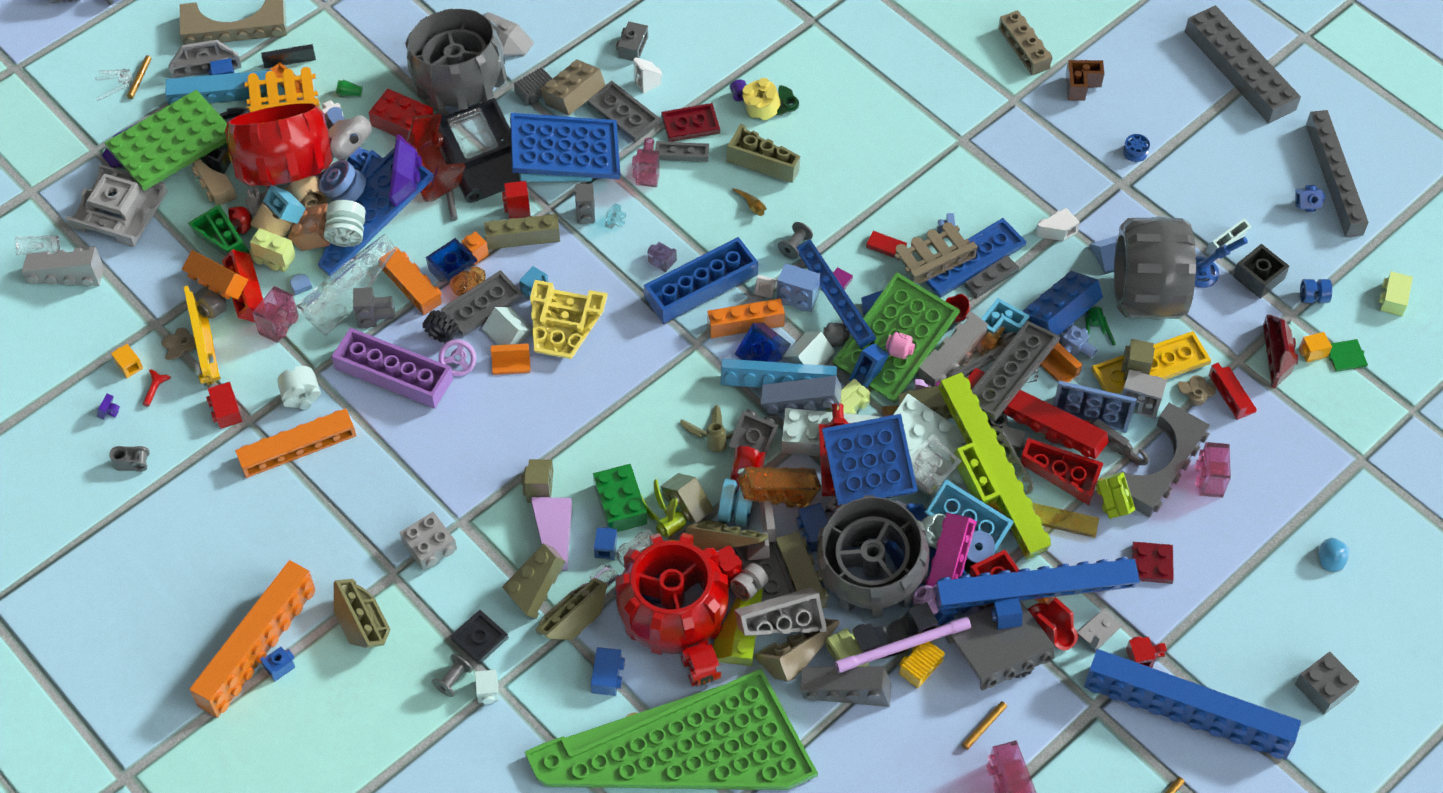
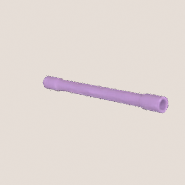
M964 617L947 625L837 660L834 662L835 668L838 673L911 647L962 632L971 628L970 620L968 617Z

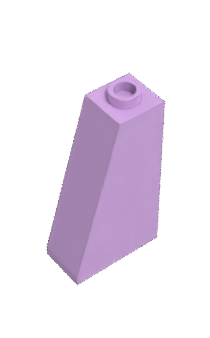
M532 497V508L541 545L544 543L553 547L566 561L561 571H568L572 500L571 498Z

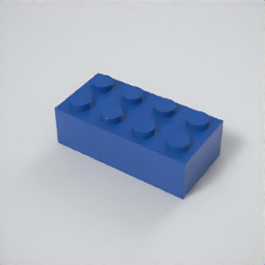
M1070 271L1034 302L1029 304L1022 312L1030 315L1029 322L1059 335L1103 298L1099 280Z

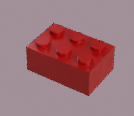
M387 88L368 113L371 126L395 137L396 135H401L407 142L416 145L431 127L429 120L433 115V108Z

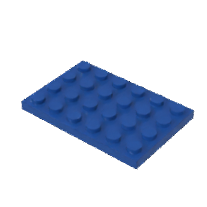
M523 113L510 114L512 173L620 179L617 120Z

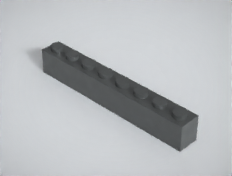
M1328 110L1311 111L1306 122V128L1345 237L1363 236L1369 222Z

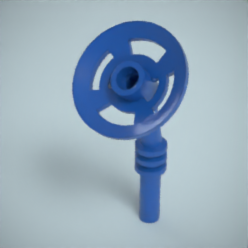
M1244 236L1229 245H1223L1207 258L1196 257V260L1202 261H1196L1195 287L1207 288L1214 285L1219 278V269L1214 261L1218 258L1226 257L1231 251L1247 244V238ZM1210 266H1212V267L1214 268L1215 275H1213V274L1210 273V272H1211ZM1197 279H1199V280L1209 279L1208 281H1197Z

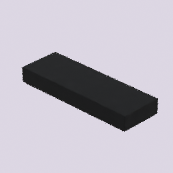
M313 44L261 53L264 69L272 68L279 62L283 65L316 60Z

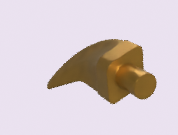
M732 188V190L746 199L748 206L755 214H758V216L764 215V211L767 208L763 202L749 193Z

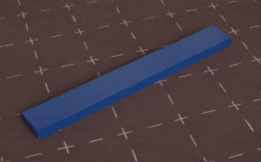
M811 239L799 245L797 250L800 258L809 271L820 274L819 287L859 348L862 349L876 340L875 335Z

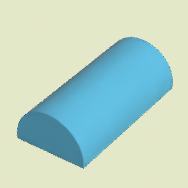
M946 479L924 512L928 516L942 514L945 517L948 512L977 521L974 531L988 533L994 540L995 551L1014 522ZM976 544V546L982 549L980 544Z

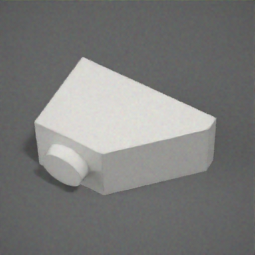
M633 59L634 81L643 93L661 85L662 72L658 67L656 68L652 62L647 60Z

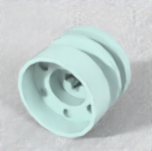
M336 200L329 203L326 211L324 238L337 246L351 247L360 244L364 231L363 225L366 212L364 207L359 203L349 200Z

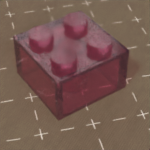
M273 286L252 313L259 334L276 343L286 336L288 329L297 322L299 316L293 294L276 286Z
M1205 442L1204 448L1200 449L1199 459L1196 460L1195 470L1199 471V476L1196 478V488H1199V496L1223 498L1231 479L1229 444Z

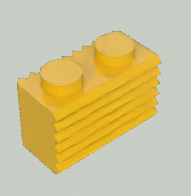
M930 641L914 646L912 649L913 653L909 657L905 656L899 663V675L918 689L943 662L945 652Z

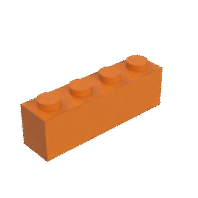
M395 247L379 257L381 270L423 315H426L442 304V293L439 288L431 284L428 276L420 272L416 263H411L404 251L401 252L398 247Z
M191 250L181 269L188 273V278L194 281L198 280L199 284L208 287V289L219 293V295L230 299V297L239 299L248 281L243 276Z
M781 298L707 311V324L711 339L782 327L785 321V312Z

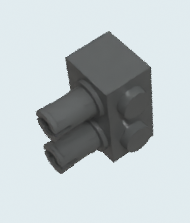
M372 287L353 288V309L358 328L368 329L377 327L378 320L395 319L392 296L375 297Z

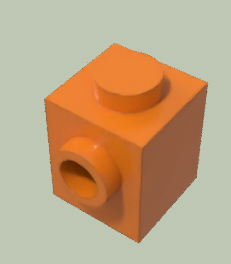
M476 231L471 235H467L461 241L463 254L474 265L489 256L487 242Z

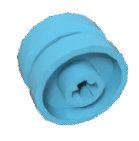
M725 479L719 505V522L729 523L735 512L734 521L736 525L747 526L753 503V483L742 482L737 493L736 481Z

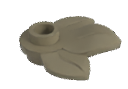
M177 328L175 334H170L161 341V344L168 349L165 356L166 360L180 358L184 352L189 353L196 348L194 336L190 335L189 330L186 328Z
M1199 375L1192 376L1189 382H1178L1179 391L1187 395L1190 403L1193 405H1202L1208 397L1216 394V386L1207 385L1205 378Z

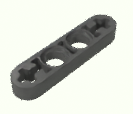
M991 427L995 432H1000L998 438L1001 442L1005 440V443L1000 445L1010 449V455L1006 458L1008 462L1016 463L1020 466V472L1016 474V477L1018 478L1024 473L1025 477H1022V480L1025 483H1029L1027 491H1023L1025 495L1030 494L1034 489V483L1005 432L999 427Z

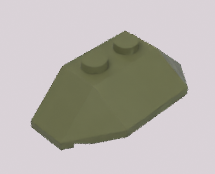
M594 577L588 583L582 584L571 591L542 617L539 626L535 629L536 632L548 639L572 640L577 637L582 630L593 623L602 613L607 590L606 582Z
M354 579L335 580L334 613L349 644L364 648L384 646L391 629L375 598L363 587L357 585Z

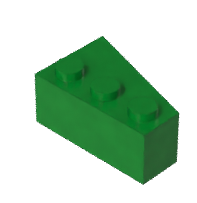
M220 204L188 222L195 235L226 256L232 249L250 253Z

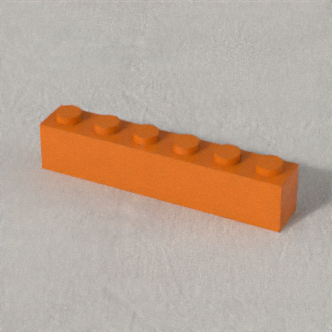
M345 408L334 411L327 416L318 417L311 422L300 424L290 430L281 431L274 436L262 438L250 445H244L235 450L244 475L248 478L356 437V432Z

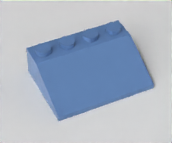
M1059 381L1053 406L1082 420L1085 418L1099 419L1114 430L1127 432L1137 398Z

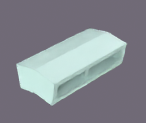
M1244 218L1211 242L1207 247L1206 253L1210 256L1219 248L1221 243L1224 242V245H1229L1246 236L1247 231L1251 228L1250 224Z

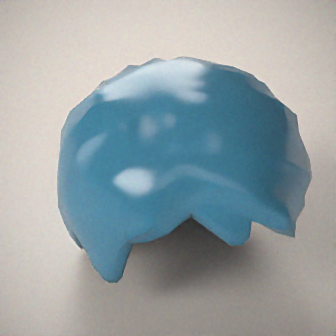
M1336 538L1324 540L1319 547L1318 553L1322 567L1333 572L1344 569L1349 558L1347 545Z

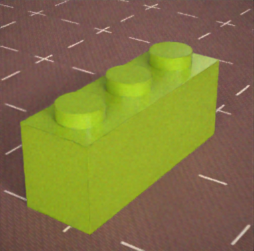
M975 442L957 448L951 457L969 493L985 504L995 502L1001 494Z

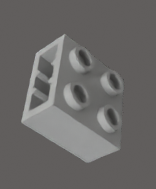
M434 512L399 532L402 543L423 570L433 567L439 560L452 555L457 550L455 539Z

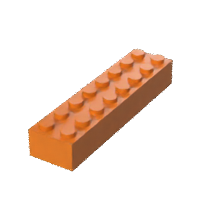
M291 560L286 563L189 690L199 708L216 718L228 709L230 701L241 692L243 684L253 676L254 670L261 664L260 658H265L271 647L276 646L279 637L284 631L289 629L291 621L301 613L306 601L314 596L316 589L309 570Z

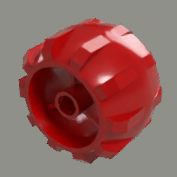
M313 103L287 104L256 110L231 119L225 128L235 177L247 186H272L299 181L320 174L322 170L330 166L334 159L330 149L329 132L324 112Z
M658 533L649 536L650 545L640 552L636 549H629L623 557L624 570L620 576L616 577L617 609L625 625V633L629 638L637 640L643 646L651 649V653L659 655L663 653L679 654L682 653L685 647L715 638L721 630V622L728 610L729 601L728 575L723 574L719 567V554L714 548L702 550L693 545V535L686 533L681 535L680 540L663 541L662 536ZM661 574L660 579L655 578V576ZM698 582L704 591L697 601L682 608L685 601V592ZM641 594L660 599L664 609L650 604Z

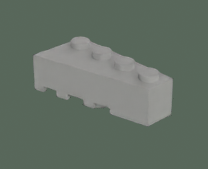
M96 246L89 247V250L74 248L73 252L57 250L55 254H51L48 251L26 254L22 268V274L27 283L66 284L70 286H100L104 266Z
M970 311L966 315L967 320L965 323H959L955 327L951 338L946 337L940 344L939 350L934 349L919 367L917 377L924 380V383L932 385V387L941 380L948 378L949 374L960 369L961 365L968 363L976 352H980L984 348L988 324Z
M812 587L734 610L738 629L744 635L788 634L790 632L809 633L810 631L827 632L820 596Z

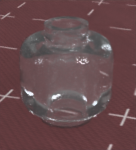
M601 564L589 575L590 579L595 577L606 582V594L616 586V577L619 576L610 564Z

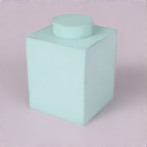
M496 669L476 671L478 703L491 704L494 701H499Z

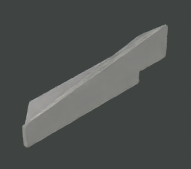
M761 482L756 486L753 493L749 530L767 534L768 539L759 543L749 544L747 560L770 558L769 542H776L769 482Z

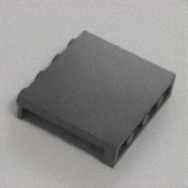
M1019 601L1022 609V626L998 629L996 621L992 622L991 609H994V605L967 616L971 623L970 629L945 636L949 644H955L980 680L981 691L992 688L998 683L1010 680L1016 675L1028 672L1034 667L1043 663L1046 664L1054 659V644L1022 601Z

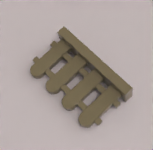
M946 222L943 224V232L940 234L936 230H929L927 232V240L925 241L920 237H914L911 241L912 247L907 248L903 244L896 246L895 259H900L905 265V272L907 274L910 273L911 281L919 285L976 258L977 245L974 241L970 243L968 239L964 240L959 233L960 228L958 225L954 227L952 223ZM947 237L953 246L948 247L943 239ZM932 245L937 253L933 255L927 246ZM916 252L921 261L917 262L912 253Z

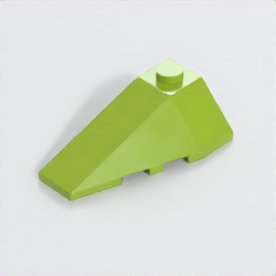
M763 588L757 591L749 601L736 598L720 632L714 640L713 649L718 662L752 667L757 635H744L738 629L734 610L761 602Z

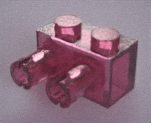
M645 138L643 149H637L636 156H633V178H636V185L658 186L660 175L659 151L653 150L655 141L652 138Z

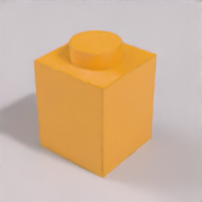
M1325 332L1304 336L1299 345V352L1304 356L1306 362L1327 358L1332 346Z
M128 344L117 348L111 353L115 364L126 378L143 369L139 357Z

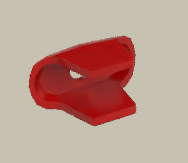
M738 446L735 449L730 479L736 481L737 493L742 482L753 483V493L755 492L763 471L765 452L759 453L758 450L749 446ZM741 468L748 470L749 476L747 478L740 477L738 470Z
M1055 597L1049 605L1036 603L1028 608V611L1056 648L1065 651L1076 644L1078 634L1074 628V613Z

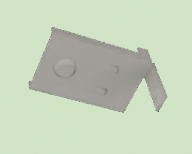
M1101 610L1077 634L1084 638L1093 649L1097 650L1121 626Z

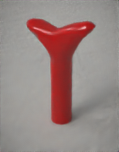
M149 370L152 382L142 403L144 406H150L158 386L171 379L170 375H159L156 371Z

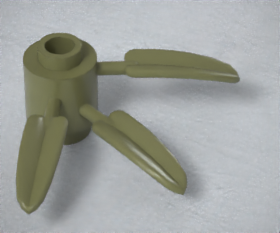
M718 405L713 408L712 421L706 431L683 419L680 421L681 425L691 434L699 438L702 436L707 437L708 449L713 452L723 451L727 447V439L731 438L734 432L733 430L726 436V429L722 425V414Z

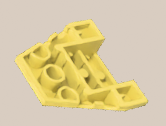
M535 280L530 295L534 351L536 353L572 359L602 315L608 294L589 290L588 296L555 290L553 283Z

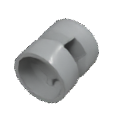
M751 563L731 580L730 587L739 599L749 601L757 591H760L768 583V576L759 565Z

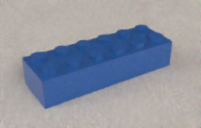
M737 237L644 284V298L664 324L757 276L758 261L741 239Z

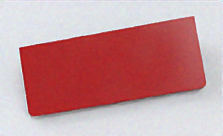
M1219 362L1213 364L1209 377L1236 420L1256 413V407L1229 366L1222 368Z

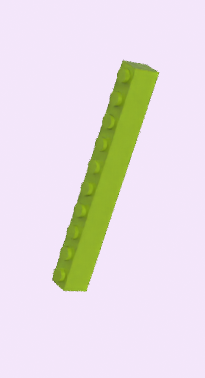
M961 372L941 380L938 389L966 444L975 442L1001 494L996 499V502L1002 514L1014 521L1010 529L1025 559L1047 551L1051 546V538L1044 531L1041 518L1035 514L1031 499L1026 497L1023 491L1024 486L1017 479L1014 466L1011 462H1008L1004 447L999 445L997 434L988 423L987 414L979 406L978 397L972 393L968 378L964 377Z

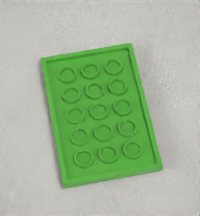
M194 90L104 143L106 148L145 191L227 142L225 134L227 122L197 90Z
M896 272L863 318L875 335L876 340L860 349L851 335L832 363L851 375L863 349L875 343L888 352L885 347L889 335L899 332L911 336L912 343L915 344L913 354L908 355L906 359L889 355L883 369L868 386L895 403L899 398V394L903 393L918 372L921 364L933 351L960 311Z

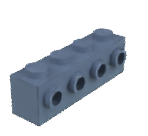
M837 376L762 385L761 405L766 414L772 415L785 412V408L802 410L831 408L833 404L837 403V406H839V403H841L842 386Z

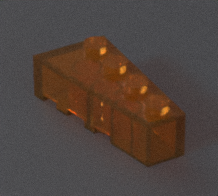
M748 467L743 470L737 479L744 499L762 503L768 500L773 505L784 503L789 508L799 506V509L809 506L822 488L815 468Z

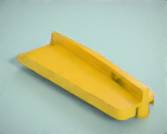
M185 286L184 292L202 374L198 375L200 384H214V381L221 380L215 356L209 319L199 313L197 308L198 302L195 301L193 292H190L189 287ZM213 356L214 363H210L209 357Z

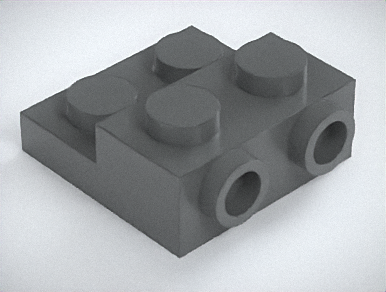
M743 410L735 425L728 447L735 450L738 446H749L758 450L759 453L765 452L766 458L779 425L775 424V420L764 417L763 419L758 417L757 413L752 410Z

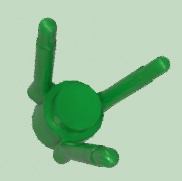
M1090 308L1088 310V317L1085 318L1088 334L1090 324L1096 327L1100 326L1102 334L1107 332L1112 345L1115 346L1114 337L1107 324L1106 317L1103 315L1102 308Z

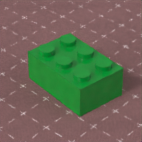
M631 463L593 473L594 488L607 527L617 529V532L647 525L646 508Z

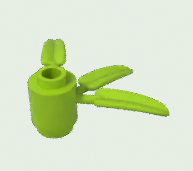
M655 479L653 482L655 497L659 507L664 510L666 516L660 519L648 507L643 496L642 499L648 516L652 520L655 519L657 521L656 531L661 536L668 538L683 529L684 525H686V519L680 511L675 512L678 499H672L666 507L659 490L658 480Z

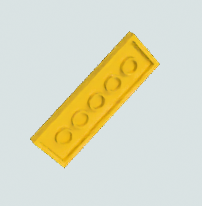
M1194 331L1154 344L1153 363L1149 375L1158 376L1166 380L1209 365L1211 358ZM1124 355L1092 366L1091 370L1103 391L1122 395L1126 382L1123 380L1124 373L1121 372Z

